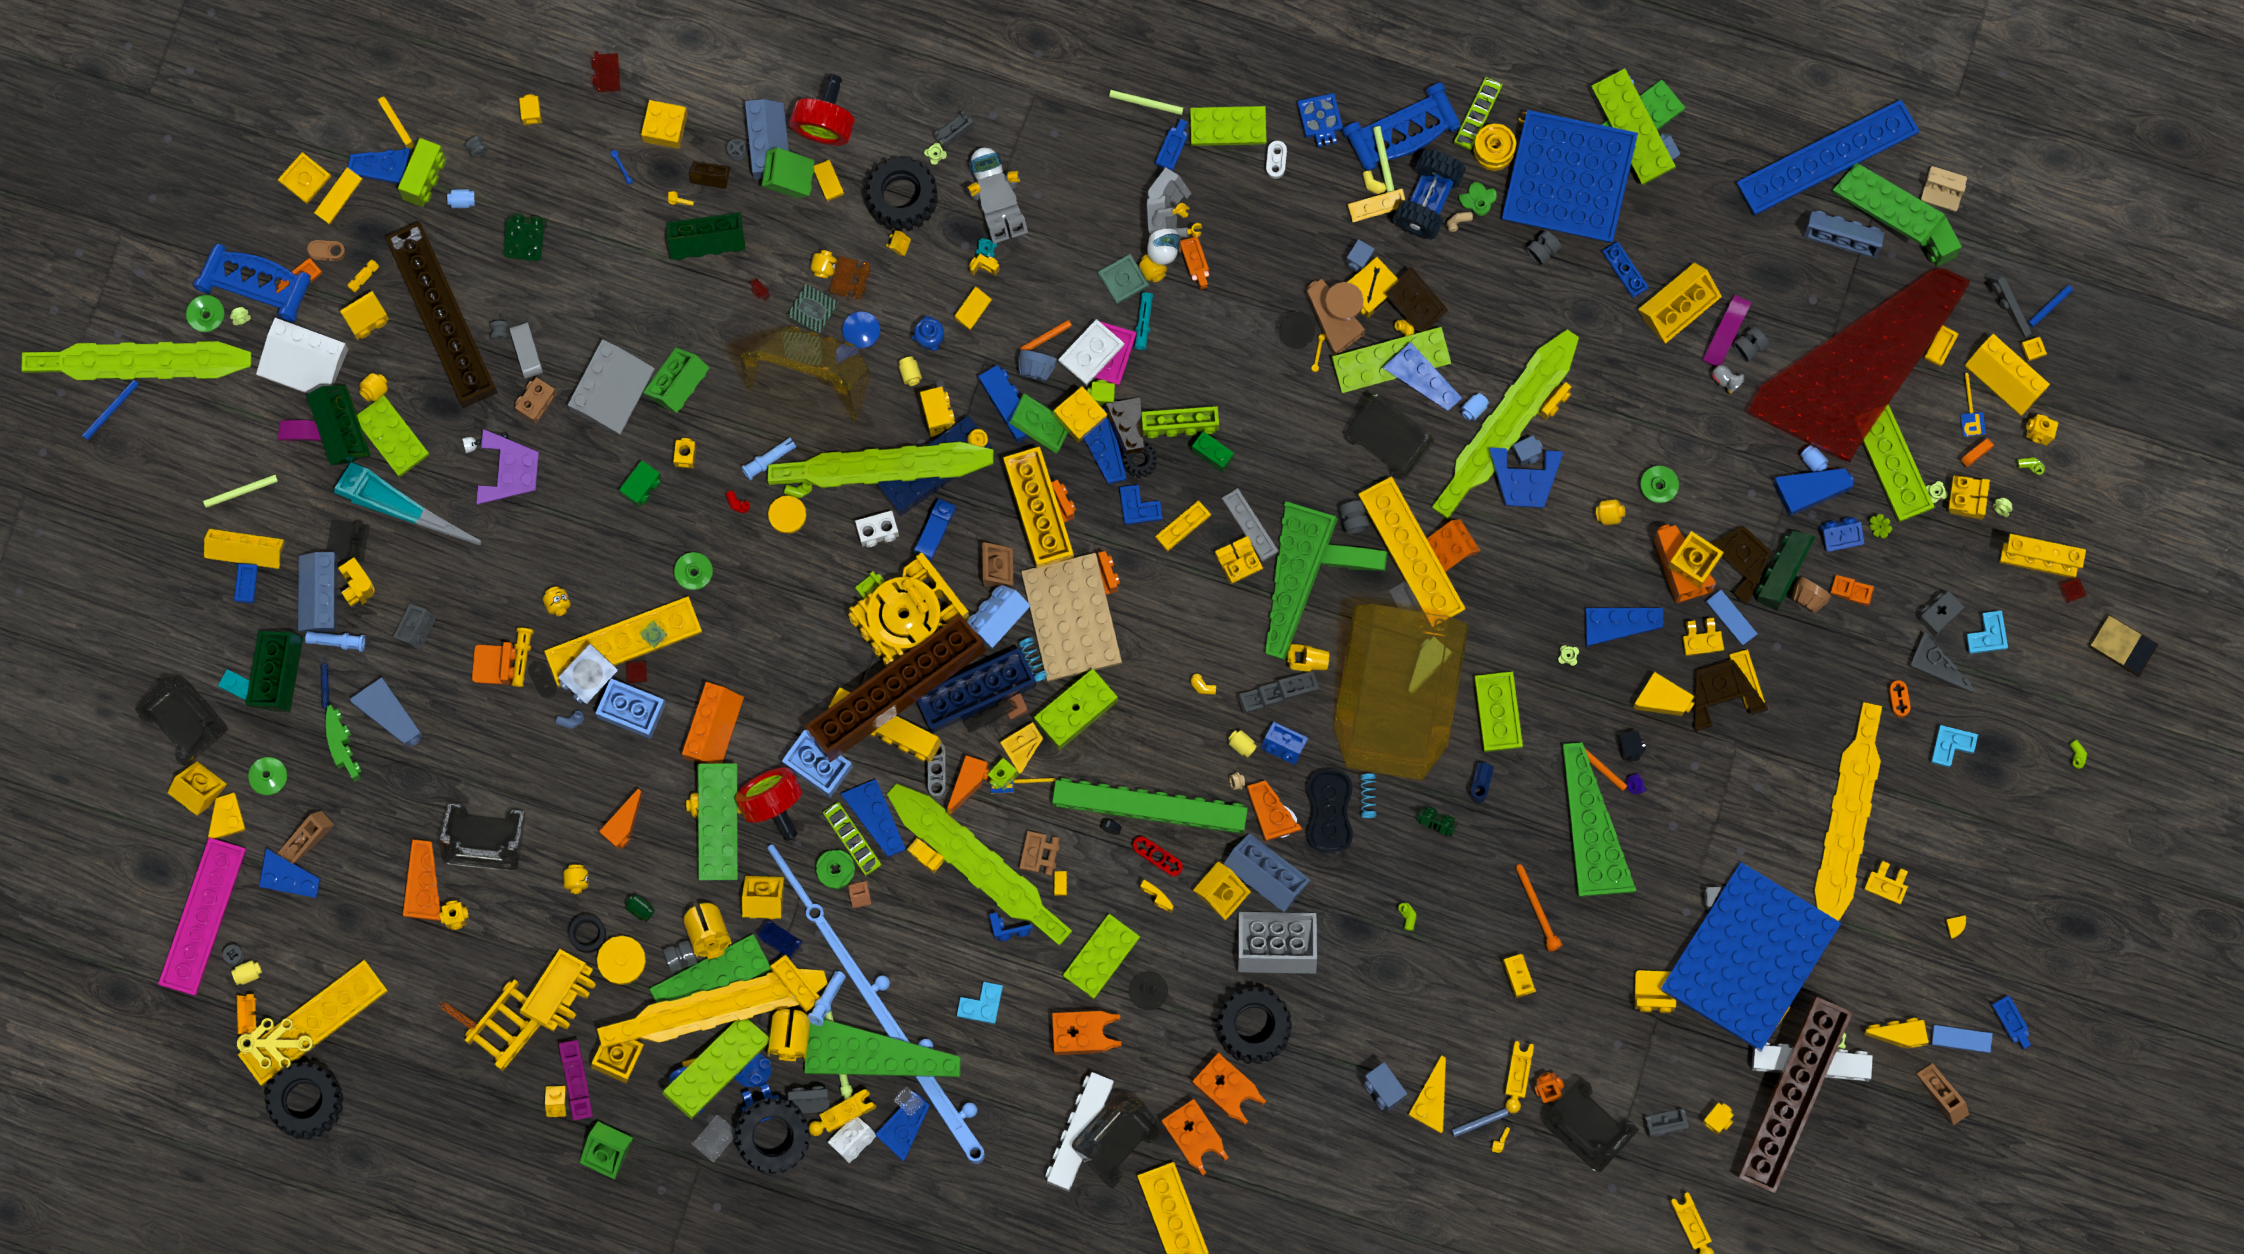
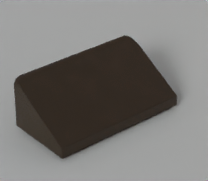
M693 161L690 171V183L726 189L731 167Z

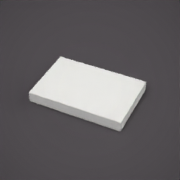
M1096 319L1059 358L1058 362L1087 386L1122 349L1125 343Z

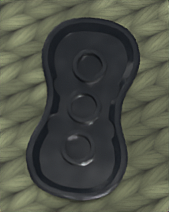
M1336 769L1319 770L1308 781L1307 791L1313 806V817L1308 828V840L1311 846L1319 852H1342L1350 846L1353 839V830L1347 814L1353 786L1351 779L1343 771Z

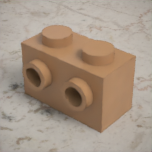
M536 377L534 381L531 380L528 383L523 397L520 396L515 403L516 412L536 425L557 395L556 390Z

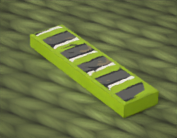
M1485 77L1454 144L1467 150H1472L1476 135L1482 129L1503 84Z
M839 802L822 812L865 876L882 866Z

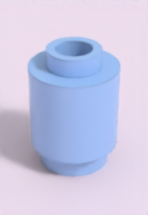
M456 189L451 190V193H447L448 205H451L452 208H470V206H475L474 191Z
M1481 393L1473 395L1461 407L1463 411L1461 414L1468 421H1475L1487 409L1489 401Z
M1810 445L1800 455L1803 458L1802 461L1813 472L1825 471L1828 467L1827 463L1829 460L1817 447L1814 448Z

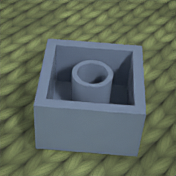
M1385 1062L1368 1073L1364 1078L1363 1086L1369 1095L1373 1094L1375 1096V1103L1381 1111L1384 1109L1387 1113L1407 1097V1092Z

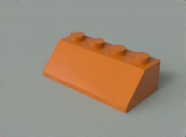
M708 682L705 683L682 752L684 759L700 764L723 763L744 700L743 696L725 687Z

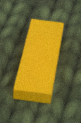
M385 97L379 98L378 102L405 147L413 149L412 140Z
M347 167L314 213L328 224H331L363 178Z
M1403 189L1348 204L1352 222L1397 210L1399 203L1402 200L1406 201Z
M1198 500L1157 534L1155 538L1168 552L1206 521L1211 514Z
M1748 649L1730 654V661L1734 660L1764 701ZM1744 696L1742 699L1746 710H1748L1749 705L1746 696Z
M784 955L770 966L771 970L807 1013L814 1007L815 1001L820 999V996L787 955Z

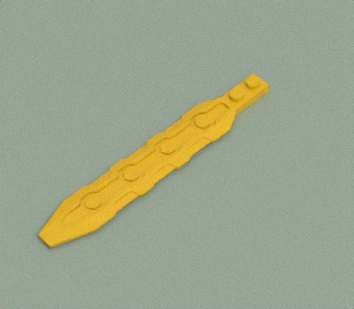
M1865 702L1862 704L1855 740L1842 754L1839 782L1836 795L1833 798L1831 821L1824 842V855L1815 885L1817 908L1838 921L1853 899L1857 881L1858 862L1864 846L1863 838L1867 818L1870 817L1874 784L1877 780L1881 763L1875 740L1882 706Z
M798 969L816 993L828 985L823 970ZM771 972L767 973L766 976L752 980L730 983L726 987L707 992L704 990L693 993L692 996L648 1005L635 1019L598 1028L597 1032L602 1049L637 1039L660 1043L698 1030L712 1029L717 1025L735 1020L742 1021L753 1018L754 1015L772 1010L779 1011L799 1005V1003L775 973Z

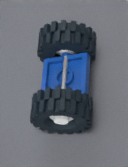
M1424 149L1415 167L1417 173H1420L1421 178L1410 201L1402 200L1399 203L1392 220L1399 228H1403V231L1410 232L1409 234H1414L1419 238L1423 237L1424 239L1432 240L1436 238L1443 223L1440 212L1451 188H1458L1466 167L1451 155L1448 156L1446 153H1441L1438 150Z

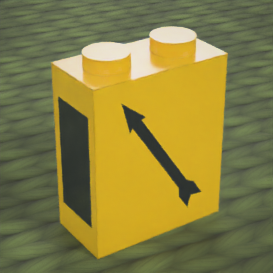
M1378 257L1347 282L1357 286L1362 292L1364 300L1360 314H1365L1367 318L1389 300L1384 292L1398 280Z

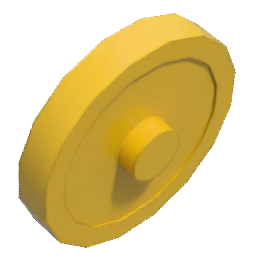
M618 936L609 939L602 945L597 956V964L605 979L614 984L624 985L630 984L640 977L645 968L646 957L644 950L637 941L630 937Z

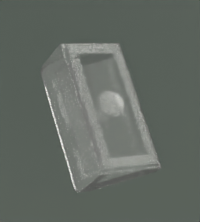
M1406 581L1389 590L1406 624L1425 616Z

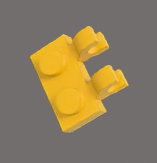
M1714 618L1706 619L1707 633L1696 634L1695 620L1687 621L1688 636L1682 637L1685 656L1724 651L1721 631L1715 632Z
M1882 861L1878 872H1871L1864 890L1900 905L1908 886L1903 885L1908 871L1900 869L1894 881L1885 877L1890 864Z

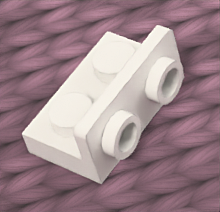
M858 1117L845 1124L828 1143L850 1163L858 1157L859 1153L876 1136L872 1129Z

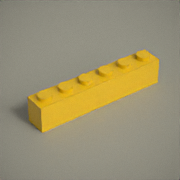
M839 688L829 708L849 695L850 692ZM895 716L870 734L873 737L875 735L881 737V740L888 745L892 743L897 745V748L904 753L911 752L915 754L914 757L922 762L925 760L931 762L942 744L939 737L898 716Z

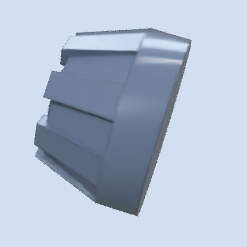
M1021 350L1019 355L1020 375L1031 377V379L1047 381L1055 369L1057 359L1045 354Z

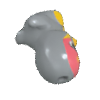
M1725 365L1717 366L1712 372L1713 379L1719 383L1720 387H1726L1729 394H1732L1744 382L1743 374L1740 376L1733 375Z

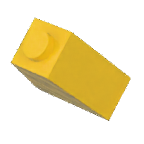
M1654 672L1633 708L1642 711L1683 716L1685 711L1689 713L1694 703L1692 700L1694 696Z

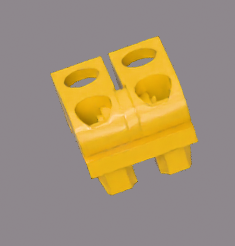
M1954 475L1949 512L1983 520L1986 513L1990 480H1975L1969 477Z
M1248 536L1234 542L1232 546L1230 544L1215 551L1214 556L1230 584L1263 570Z
M354 557L338 568L345 580L349 581L347 583L350 587L341 593L350 606L359 601L363 605L367 602L366 599L374 595L375 588Z

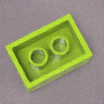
M422 138L419 139L398 187L403 200L423 208L425 203L430 201L431 189L437 185L439 180L438 173L446 164L445 155L440 145Z

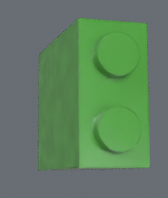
M778 147L767 150L762 187L797 199L809 196L812 189L811 181L814 173V160Z

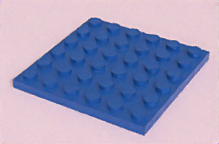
M1527 110L1502 220L1613 243L1638 133Z

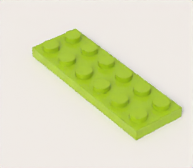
M1626 69L1592 85L1612 127L1638 133L1631 164L1642 185L1675 169L1676 166Z
M1442 327L1332 356L1341 394L1397 379L1396 376L1384 370L1383 367L1410 342L1434 368L1451 364Z
M1889 404L1855 417L1853 422L1898 522L1934 509L1935 506Z
M749 1019L736 1020L663 1091V1095L692 1120L769 1044L770 1038Z

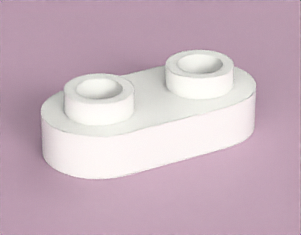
M1274 141L1268 147L1266 173L1273 179L1282 177L1285 172L1287 148L1281 141ZM1280 150L1281 153L1275 154L1274 151ZM1276 167L1279 171L1273 172L1272 169Z

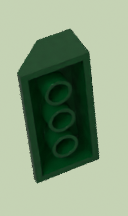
M741 212L666 222L671 260H683L687 257L698 258L709 254L719 255L723 252H739L746 249Z
M347 385L322 386L306 394L330 466L343 465L371 456Z
M1792 531L1790 536H1785L1781 544L1785 546L1782 553L1777 552L1773 560L1776 562L1774 568L1769 567L1764 577L1768 580L1765 585L1761 584L1756 592L1759 595L1757 602L1775 611L1779 609L1816 536Z
M258 632L246 706L273 712L291 711L303 643L302 637L292 632Z

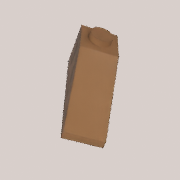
M322 811L310 814L277 855L296 864L329 832L334 824Z
M1933 1063L1917 1073L1924 1087L1952 1125L1969 1115L1966 1102Z

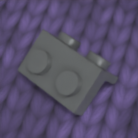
M822 1086L812 1087L810 1091H804V1088L792 1089V1092H788L789 1102L796 1106L803 1114L821 1113L830 1109L828 1090Z

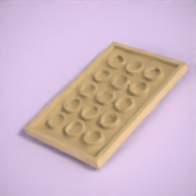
M1096 553L1053 563L1038 569L1033 568L1021 571L1028 601L1031 605L1030 610L1044 669L1046 670L1045 673L1048 674L1046 676L1048 682L1087 673L1092 669L1099 670L1122 664Z

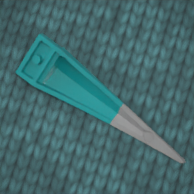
M353 462L350 463L334 488L335 494L350 499L351 503L481 545L479 539L428 511L369 469Z

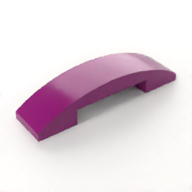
M1734 295L1702 361L1714 367L1722 365L1752 302Z
M280 421L279 441L297 442V440L322 442L315 421Z
M574 1040L560 1043L559 1048L566 1076L573 1121L593 1117L579 1041Z

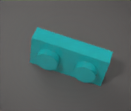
M227 669L218 687L246 701L250 681Z

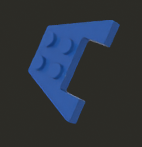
M1489 448V455L1493 461V468L1497 474L1505 506L1544 508L1563 452L1545 451L1544 470L1507 468V449Z

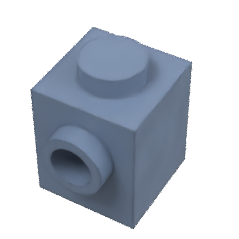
M1358 239L1346 259V264L1355 272L1361 271L1373 257L1375 249Z
M1534 435L1514 444L1512 447V451L1520 466L1539 461L1543 450L1540 440H1536Z

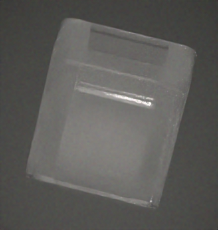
M907 1086L893 1100L909 1116H912L924 1103Z

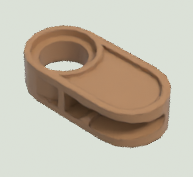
M314 240L307 247L310 257L315 260L340 261L346 254L344 246L337 241ZM334 247L341 248V253L338 256L331 254V250Z

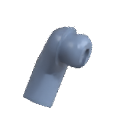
M575 711L569 718L558 715L556 725L573 729L584 721V714L582 711Z

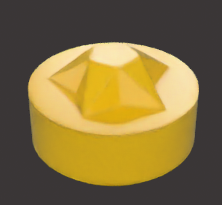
M975 429L968 435L969 444L984 447L988 442L987 434L981 429Z

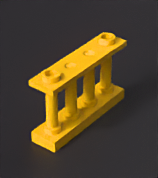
M2010 534L2008 544L2004 543L2002 546L2000 563L2075 579L2077 569L2083 568L2086 549Z
M515 979L512 983L509 981L503 988L504 993L480 1020L476 1028L473 1030L469 1029L465 1034L466 1043L470 1045L475 1041L496 1058L497 1062L495 1065L502 1072L541 1026V1024L530 1020V1022L524 1021L504 1005L511 995L523 1005L528 999L517 990L519 983ZM498 1010L521 1027V1032L517 1037L510 1035L492 1020ZM486 1025L508 1042L509 1047L505 1052H500L479 1035Z

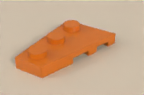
M1266 780L1246 787L1265 842L1302 830Z

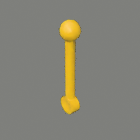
M1323 334L1318 335L1319 343L1315 362L1311 367L1313 372L1319 370L1318 361L1322 342L1325 340V335Z

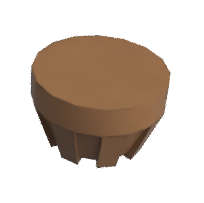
M1341 282L1329 289L1325 305L1332 317L1337 320L1347 321L1359 315L1364 299L1362 292L1357 286L1352 283Z
M1799 576L1795 582L1791 599L1808 611L1816 613L1828 603L1832 595L1810 580Z

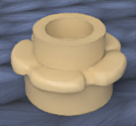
M1238 772L1229 776L1232 790L1238 789L1241 791L1242 786H1245L1244 776Z

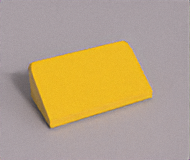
M975 287L956 313L955 321L971 330L992 299Z

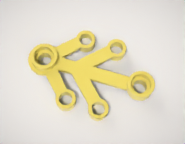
M266 1018L254 1032L242 1034L237 1040L238 1049L243 1053H251L258 1060L260 1067L265 1070L271 1068L272 1061L268 1057H264L257 1048H266L283 1069V1061H288L287 1068L291 1067L292 1063L276 1048H298L302 1052H309L314 1045L312 1039L308 1036H301L298 1040H277L284 1032L293 1029L294 1024L290 1019H284L281 1025L266 1039H258L265 1031H270L274 1027V1022ZM267 1021L271 1022V1026L269 1028H265L264 1026L265 1022ZM285 1022L291 1023L289 1028H284ZM246 1040L250 1041V1046L248 1047L244 1046ZM305 1041L309 1042V1046L307 1048H303L302 1044ZM264 1060L269 1061V1065L266 1067L262 1065Z

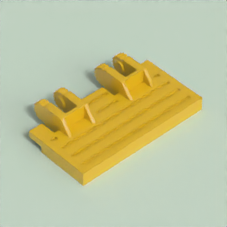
M559 949L520 1009V1014L553 1032L557 1026L568 1029L570 1023L556 1014L558 1012L570 1019L575 1018V1012L567 1007L571 1006L577 995L583 998L589 996V992L576 983L579 982L593 989L596 984L586 977L590 976L593 968Z

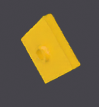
M302 152L280 176L278 182L305 204H308L332 176Z

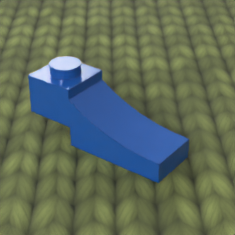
M938 499L921 538L914 549L915 555L923 553L929 561L932 560L955 514V505Z

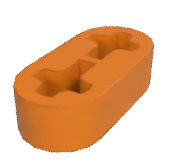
M1987 438L1961 459V462L1966 467H1969L1990 451L1994 444Z
M1897 680L1891 684L1889 696L1893 714L1898 718H1903L1910 711V701L1906 684ZM1896 685L1903 689L1900 692V697H1898L1897 691H1893ZM1899 701H1901L1902 707H1906L1903 713L1896 709L1899 706Z

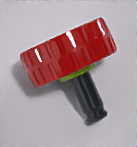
M834 74L828 76L821 100L806 98L800 99L795 103L789 124L795 133L808 140L825 145L842 146L849 142L855 122L854 116L846 109L835 105L842 78Z
M781 767L767 771L750 780L737 792L735 801L746 821L758 823L773 818L780 833L784 836V840L790 841L798 835L786 812L802 795L800 784L791 769Z

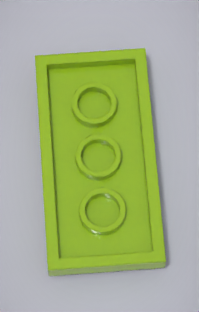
M1265 106L1190 108L1191 146L1266 144Z
M384 395L357 415L363 432L398 477H401L430 455Z
M1513 672L1475 676L1484 752L1523 748Z
M1108 914L1064 973L1063 977L1095 999L1140 939V936Z

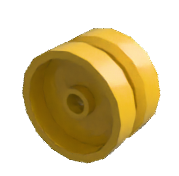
M1490 124L1480 129L1476 135L1473 150L1477 163L1490 171H1498L1507 167L1514 157L1516 148L1515 135L1509 128L1501 124Z

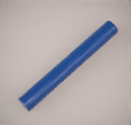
M2067 285L2028 324L2033 328L2073 291V288Z

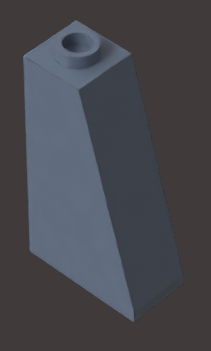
M382 677L350 699L357 709L404 746L412 747L421 741L422 734Z

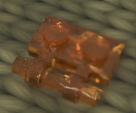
M839 256L830 293L848 298L850 291L855 292L853 298L861 300L862 293H865L866 279L870 275V263L863 262L862 268H857L858 260ZM854 275L859 276L857 284H852Z

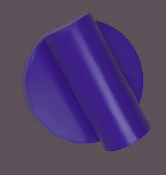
M1638 773L1627 779V788L1630 793L1642 794L1647 791Z

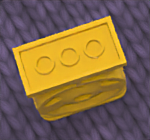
M923 553L917 555L916 560L904 568L903 577L894 578L881 584L874 593H869L867 598L863 601L860 600L855 607H850L848 614L855 628L859 626L860 634L864 640L871 642L874 653L878 657H883L885 667L891 665L959 615H962L966 621L969 618L968 610ZM929 578L930 583L934 586L933 590L923 583L925 579ZM907 579L913 581L914 587H917L930 608L927 621L931 628L930 632L923 625L926 613H919L917 610L918 606L914 605L906 592L898 593V590H904L902 583ZM938 598H943L948 604V607L942 612L940 611ZM881 600L885 603L882 610V617L886 628L895 635L910 636L915 643H911L908 640V638H900L893 636L883 628L879 620ZM902 611H907L909 616L902 619L899 617V614Z

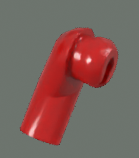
M729 491L725 494L733 511L739 513L749 511L750 503L746 500L745 502L737 500L734 491Z

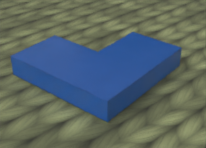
M1139 485L1120 487L1125 525L1163 520L1160 501L1141 503Z

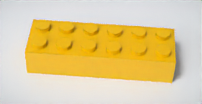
M1040 447L1003 457V463L1036 568L1073 559L1074 553Z

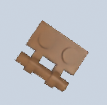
M1027 831L1020 870L1039 874L1040 866L1046 868L1044 875L1052 876L1053 869L1056 868L1057 864L1055 863L1056 854L1060 850V838L1052 837L1051 843H1046L1047 835ZM1044 849L1049 850L1047 860L1042 859Z

